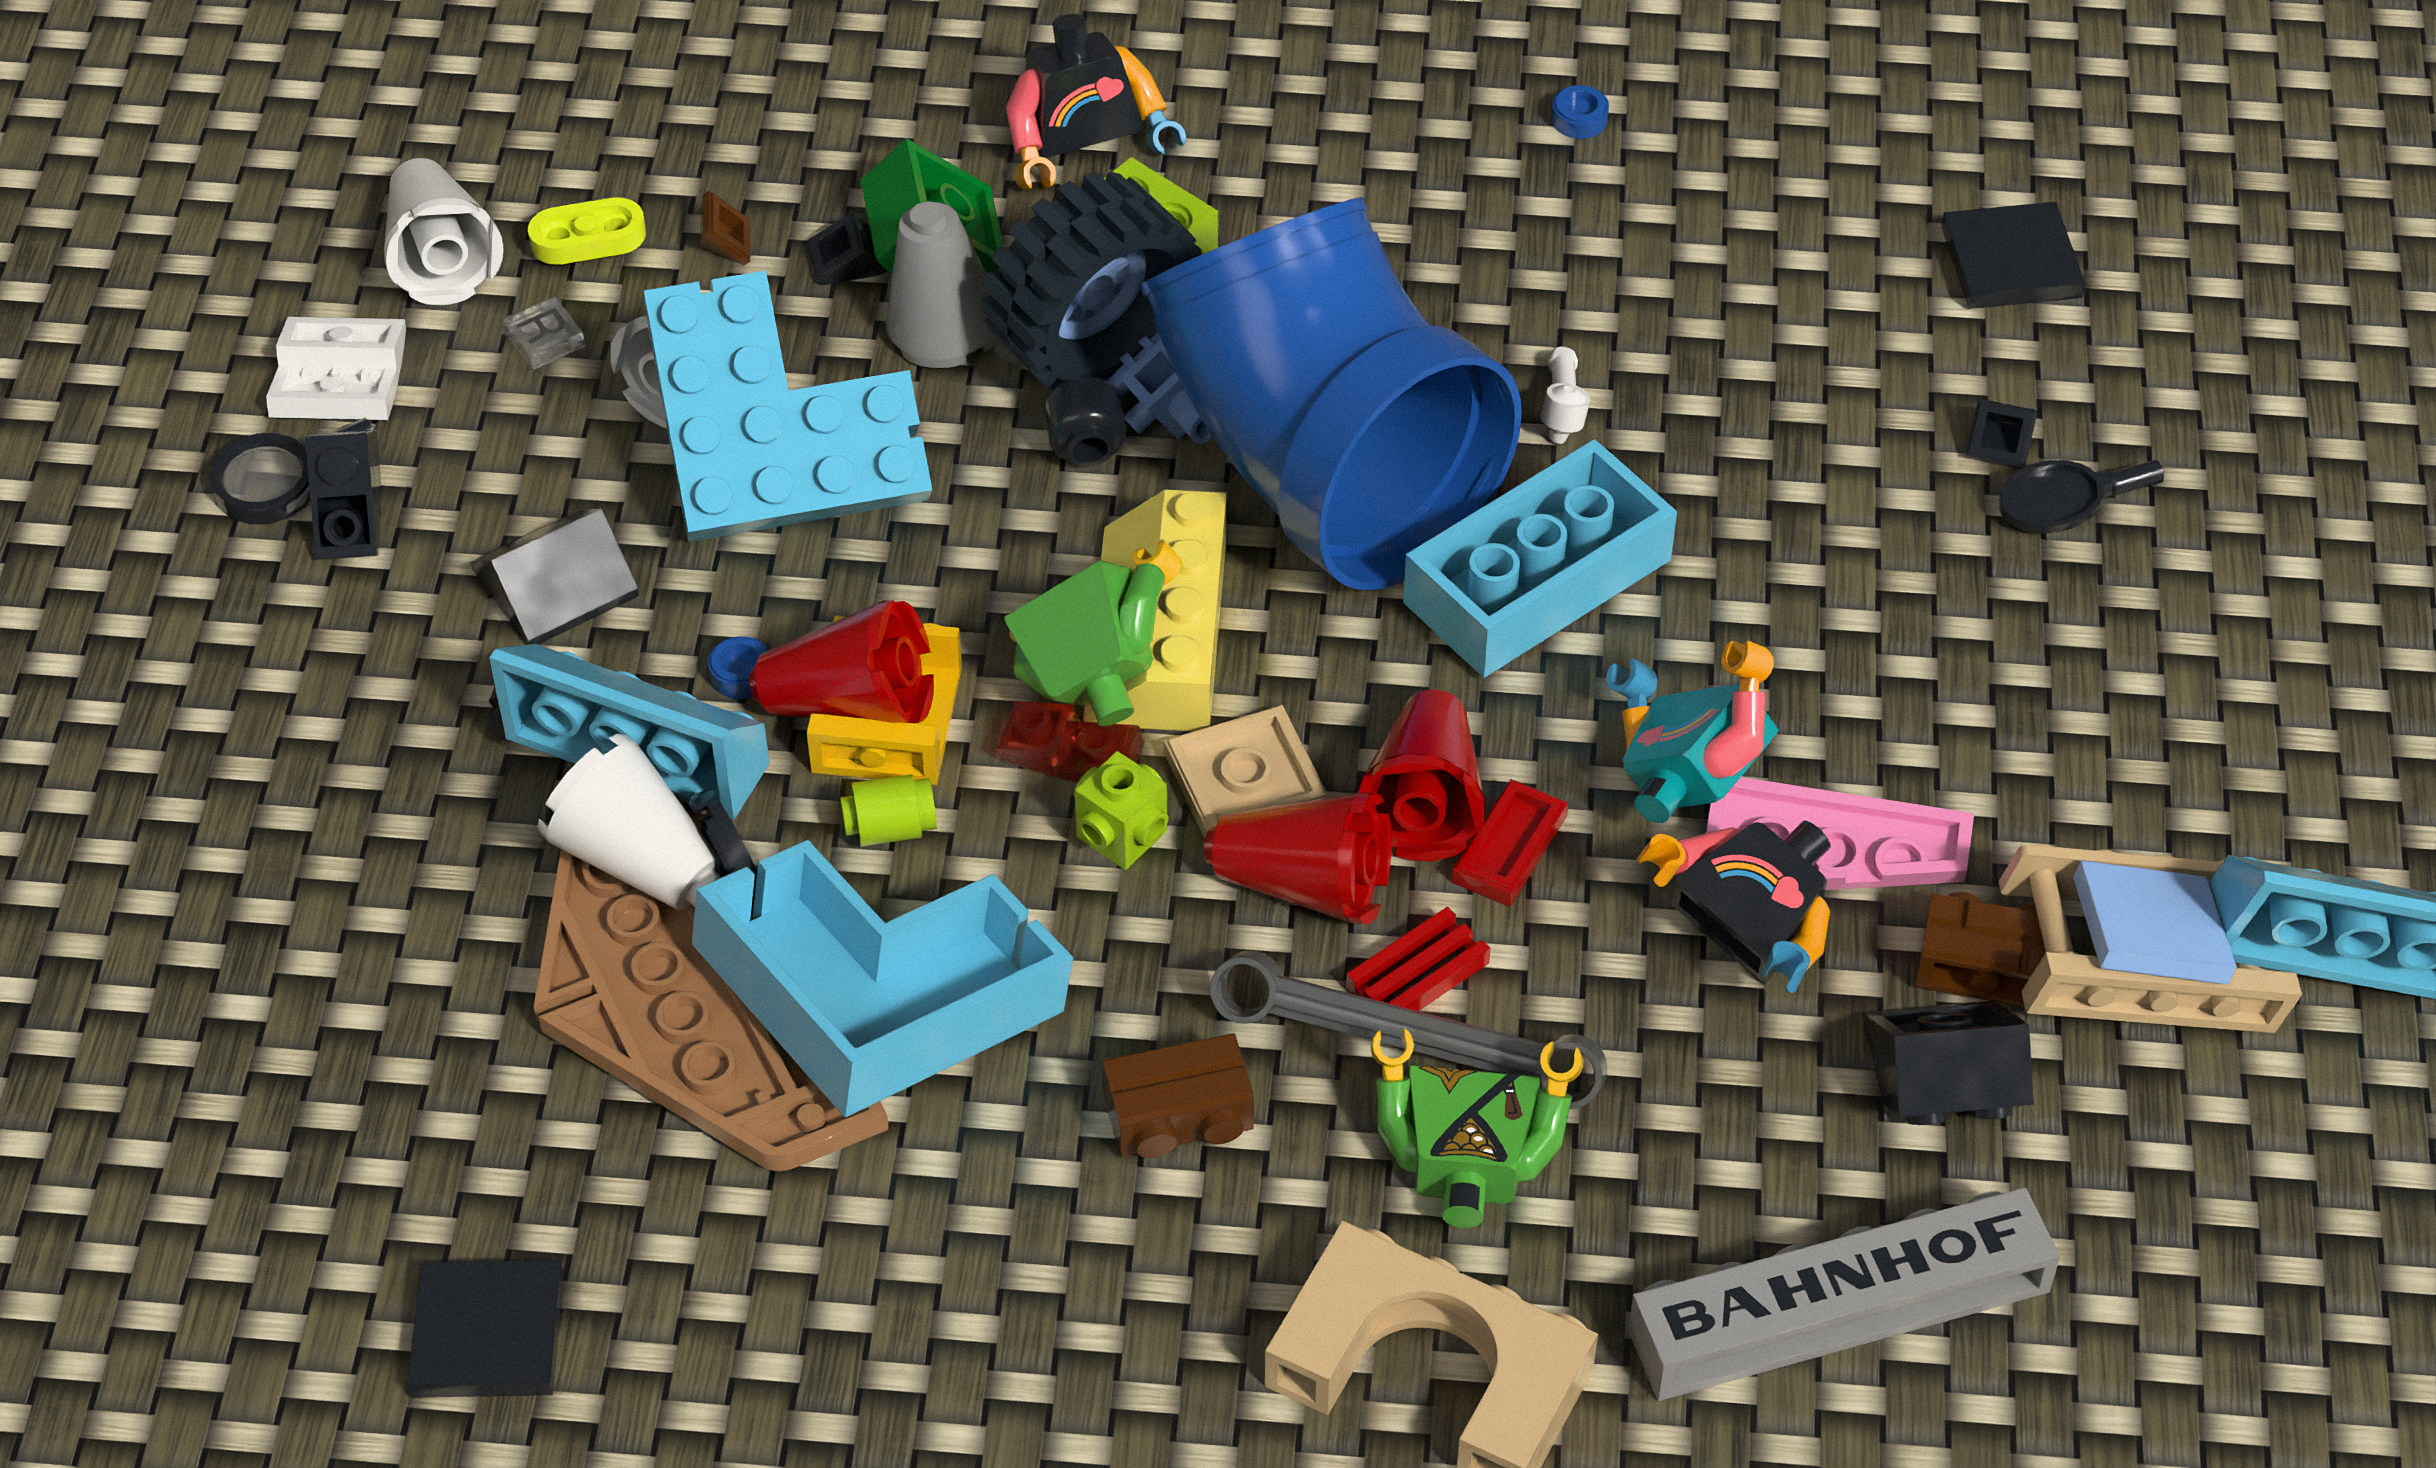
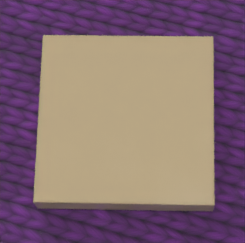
M1283 705L1164 740V755L1204 839L1208 829L1211 826H1216L1223 814L1329 798Z

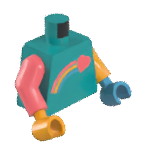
M1730 641L1725 646L1722 654V667L1726 672L1741 677L1740 683L1658 696L1654 699L1651 706H1647L1646 700L1654 694L1658 678L1649 666L1631 658V674L1629 670L1615 663L1609 667L1606 676L1607 685L1611 690L1627 697L1628 709L1622 711L1626 738V753L1622 761L1623 768L1627 772L1629 779L1640 790L1635 799V807L1643 817L1655 823H1664L1668 821L1674 810L1678 807L1715 803L1724 798L1775 737L1779 729L1765 711V692H1759V683L1768 678L1774 666V658L1767 648L1751 641H1746L1745 645L1736 641Z

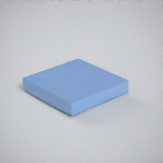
M2080 861L2073 879L2100 968L2229 984L2237 966L2207 877Z

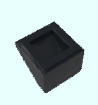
M854 211L807 240L816 278L821 285L875 277L887 272L874 255V244L870 226Z
M1978 398L1965 458L2017 469L2025 467L2038 410Z

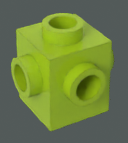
M1116 751L1099 768L1093 767L1089 769L1079 780L1074 792L1077 838L1126 871L1167 832L1169 820L1167 814V783L1162 780L1154 769L1145 764L1135 763L1119 751Z

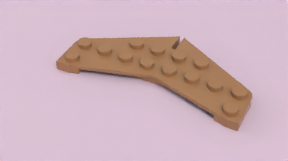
M679 801L699 830L703 828L700 823L703 820L702 812L694 815L688 803ZM561 849L533 1006L536 1020L540 1022L543 1033L768 1170H790L889 1130L887 1113L880 1101L845 1118L692 945L695 907L692 904L683 910H677Z

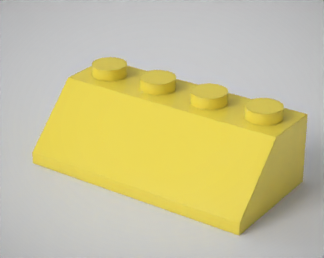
M1163 490L1104 527L1101 561L1131 568L1134 573L1137 565L1132 561L1133 552L1140 548H1145L1153 556L1158 549V542L1165 540L1182 559V568L1177 577L1163 585L1158 599L1153 641L1150 644L1153 656L1150 669L1124 683L1133 705L1134 713L1121 722L1102 727L1197 731L1210 727L1226 551V493ZM1086 704L1083 717L1084 726H1101L1097 722L1091 704Z

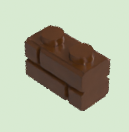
M1954 892L1947 896L1932 893L1923 932L1915 987L2025 1007L2021 991L2046 953L2035 905L2021 904L2011 908L1981 902L1976 896L1965 892Z
M1235 1033L1102 1060L1104 1101L1113 1126V1133L1120 1157L1139 1154L1144 1158H1158L1173 1151L1177 1145L1205 1140L1210 1144H1225L1238 1138L1243 1131L1254 1129L1253 1090L1246 1068L1243 1065V1058Z

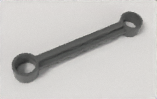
M1243 951L1233 955L1215 971L1211 980L1210 994L1215 1008L1225 1018L1236 1023H1253L1270 1013L1372 1040L1376 1032L1380 1030L1381 1043L1404 1048L1402 1030L1405 1028L1412 1035L1414 1042L1413 1051L1495 1073L1540 1077L1539 1089H1546L1548 1076L1542 1069L1540 1057L1547 1044L1289 978L1282 975L1279 966L1271 957L1258 951ZM1235 965H1250L1264 975L1268 983L1269 997L1263 1006L1254 1009L1242 1008L1230 998L1226 989V979L1230 970ZM1564 1035L1552 1041L1554 1042L1553 1054L1561 1049L1576 1050L1577 1047L1589 1059L1594 1070V1083L1587 1090L1580 1093H1567L1572 1096L1570 1109H1576L1588 1104L1595 1098L1606 1080L1608 1067L1603 1051L1594 1041L1582 1035Z

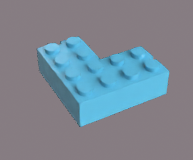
M766 271L711 279V291L707 293H701L699 282L644 290V307L688 542L929 500L932 485L923 437L910 438L916 436L920 425L910 370L788 390Z
M806 840L758 862L753 910L754 920L750 921L755 875L748 867L696 890L692 945L845 1118L1064 1012L1073 957L1037 919L1027 924L1029 910L994 874L884 923L812 843Z

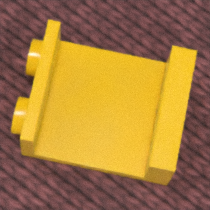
M834 616L833 622L844 618V616ZM933 623L923 624L931 653L920 655L922 674H934L933 701L929 714L924 721L915 724H894L872 719L811 713L807 730L811 773L867 779L913 774L914 780L930 778L931 785L937 786L962 671L959 628L945 627Z

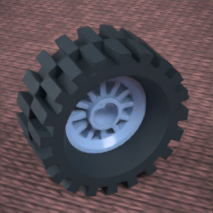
M1108 172L1105 180L1098 173L1084 175L1081 188L1078 189L1069 181L1057 188L1058 199L1052 203H1049L1044 197L1031 207L1036 215L1026 225L1018 219L1008 231L1015 238L1009 247L998 246L992 257V260L999 266L998 271L985 274L982 287L990 295L981 299V310L988 317L985 320L987 327L1047 388L1050 387L1052 390L1060 383L1075 377L1089 376L1100 379L1106 378L1108 380L1124 364L1120 358L1126 352L1133 358L1144 348L1138 341L1145 334L1151 339L1158 331L1153 321L1155 315L1148 298H1144L1140 285L1166 270L1202 255V250L1195 244L1196 238L1138 182L1130 177L1126 180L1120 173Z

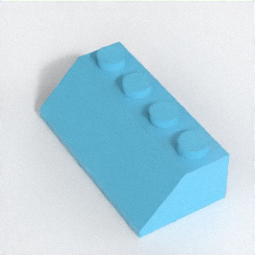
M537 644L496 648L489 657L507 740L576 764L594 747L604 755L618 745L609 739L616 734L628 735L639 745L679 801L688 803L690 797L711 787L728 816L733 820L770 764L765 724L756 721L746 713L740 711L730 712L698 701L686 692H673L641 681L631 673L625 671L615 672L586 662L571 652H557Z
M2232 855L2226 857L2208 882L2235 963L2284 972H2294L2306 976L2436 999V892H2424L2387 885L2374 880L2365 881L2323 873L2316 869H2301L2264 862L2252 857Z

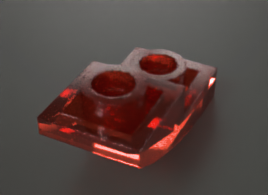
M1015 701L996 750L999 757L1019 766L1078 783L1089 769L1093 767L1099 768L1116 751L1137 763L1145 740L1139 725L1113 724L1101 726L1098 722L1080 721L1074 704Z

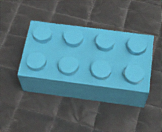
M1594 439L1407 553L1403 603L1476 672L1485 678L1671 561L1677 511Z

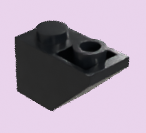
M377 430L317 433L306 436L315 559L378 556L382 486Z

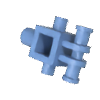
M1158 332L1151 339L1145 334L1138 341L1144 349L1134 358L1126 352L1120 358L1124 364L1108 380L1106 378L1103 379L1114 386L1121 398V403L1125 400L1124 396L1130 391L1140 400L1124 415L1125 420L1139 434L1157 418L1177 439L1187 433L1194 442L1199 444L1213 440L1214 438L1199 417L1175 373Z

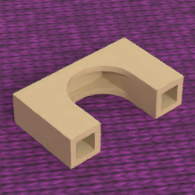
M1342 1220L1265 1350V1387L1329 1415L1364 1353L1378 1340L1391 1333L1410 1328H1432L1446 1331L1463 1339L1476 1349L1486 1362L1492 1376L1491 1383L1459 1439L1457 1468H1541L1594 1369L1598 1333L1587 1329L1578 1319L1568 1314H1553L1523 1301L1517 1293L1505 1286L1497 1284L1487 1285L1462 1274L1444 1259L1434 1256L1424 1257L1395 1244L1383 1232L1371 1228L1361 1229Z

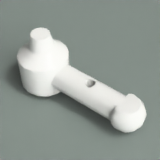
M1567 347L1555 348L1548 358V367L1552 372L1553 384L1547 389L1540 415L1542 422L1549 427V439L1557 444L1564 443L1570 433L1583 429L1591 401L1590 395L1584 389L1576 386L1575 370L1578 366V359L1575 351Z

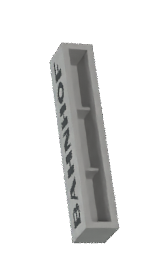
M2026 1187L2003 1194L1998 1191H1989L1974 1197L1966 1204L1940 1211L1935 1209L1919 1210L1897 1223L1875 1229L1868 1226L1853 1228L1842 1234L1838 1239L1809 1247L1804 1244L1791 1245L1781 1249L1772 1257L1746 1264L1728 1262L1717 1266L1706 1275L1680 1282L1674 1280L1656 1282L1645 1288L1642 1292L1633 1294L1628 1332L1658 1401H1662L2050 1293L2060 1254Z

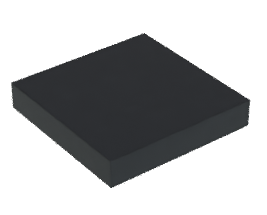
M2056 202L1943 213L1941 228L1968 309L2083 297L2086 283Z
M561 1260L421 1263L407 1382L410 1397L553 1395L564 1275Z

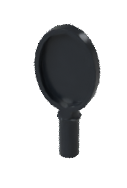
M2068 460L2038 462L2021 468L2008 478L2003 485L1999 497V510L2004 519L2012 526L2023 531L2033 533L2061 532L2075 528L2092 518L2099 510L2103 498L2110 497L2114 499L2118 494L2162 483L2164 481V472L2158 460L2111 472L2105 470V472L2099 474L2081 463Z

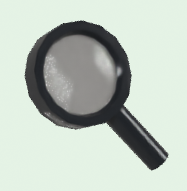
M363 418L335 432L373 430V427L367 418ZM280 433L252 434L239 438L223 448L212 462L209 480L219 509L233 520L249 525L272 524L292 517L305 508L310 501L306 445H302L295 438Z

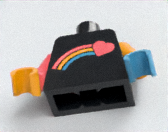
M1079 14L1062 15L1053 21L1055 43L1032 49L1027 54L1026 71L1019 76L1006 105V114L1014 151L1022 156V162L1015 170L1014 179L1016 184L1023 190L1032 189L1029 171L1032 166L1037 167L1040 171L1043 187H1051L1056 180V170L1054 165L1046 158L1144 131L1142 121L1148 120L1151 125L1147 138L1148 145L1157 154H1165L1163 146H1161L1158 139L1159 132L1163 128L1172 130L1175 140L1180 147L1184 146L1186 141L1185 130L1175 121L1166 120L1163 112L1167 109V106L1149 70L1126 47L1113 46L1103 33L1093 32L1088 34L1086 18Z
M1803 820L1784 840L1760 822H1754L1744 830L1729 827L1679 840L1666 834H1657L1651 838L1636 858L1639 864L1649 861L1660 867V871L1653 879L1659 887H1664L1674 875L1680 874L1675 879L1670 904L1762 984H1765L1774 972H1780L1789 979L1785 990L1794 993L1805 972L1824 953L1830 909L1823 896L1828 881L1813 865L1831 848V843L1827 836L1813 823Z

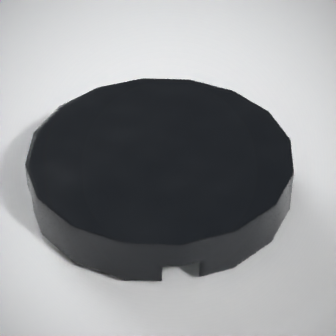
M709 787L690 797L688 802L690 809L694 815L704 810L706 811L708 817L700 821L703 827L700 830L722 860L721 871L724 877L745 867H748L755 875L752 914L754 910L757 869L722 803L713 789Z

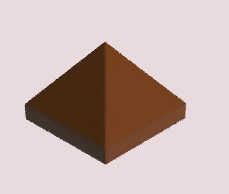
M707 191L702 197L699 248L741 265H746L750 262V219L716 194Z

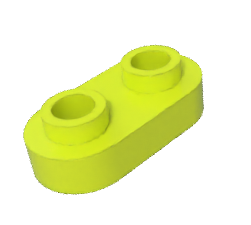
M615 197L545 209L537 213L529 222L528 235L531 251L537 259L548 264L559 265L629 253L643 243L646 236V228L641 207L632 200Z

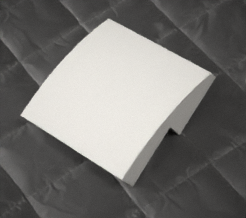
M287 317L276 344L278 369L266 396L269 417L388 420L402 365L406 335L405 319Z

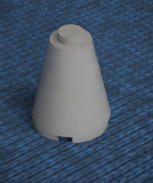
M922 202L907 210L900 219L886 316L887 335L891 344L893 345L894 343L900 348L902 357L909 362L930 368H948L967 363L966 354L974 352L983 347L984 354L993 348L999 340L987 327L985 320L988 317L981 310V299L990 295L982 287L986 272L958 214L953 208L942 203Z

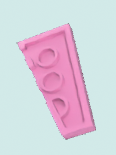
M1741 777L1724 798L1711 803L1706 833L1729 827L1744 830L1752 823L1760 822L1784 840L1803 820H1807L1816 825L1831 843V848L1813 865L1828 881L1825 890L1964 882L1967 872L1974 813Z

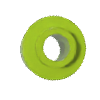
M913 774L853 782L851 783L852 796L840 797L846 836L858 834L860 847L922 838V831L937 829L930 778L914 780Z

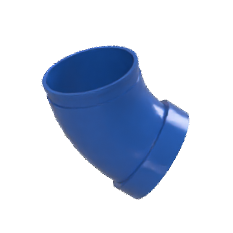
M1359 197L1301 215L1221 246L1143 282L1140 288L1144 298H1148L1155 315L1153 321L1175 373L1193 407L1219 448L1242 478L1280 517L1282 528L1289 541L1343 585L1358 590H1379L1404 582L1407 553L1491 503L1507 474L1516 450L1521 427L1522 409L1518 387L1514 378L1505 367L1457 332L1445 327L1431 326L1414 306L1392 269L1377 232H1373L1366 214L1368 208L1364 198Z

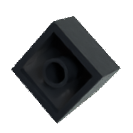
M1996 1001L1863 1012L1864 1028L1883 1104L1898 1117H1905V1123L1911 1125L1939 1124L1946 1121V1113L1971 1111L1972 1116L1975 1118L1997 1119L2013 1115L2014 1106L2034 1105L2029 1024Z

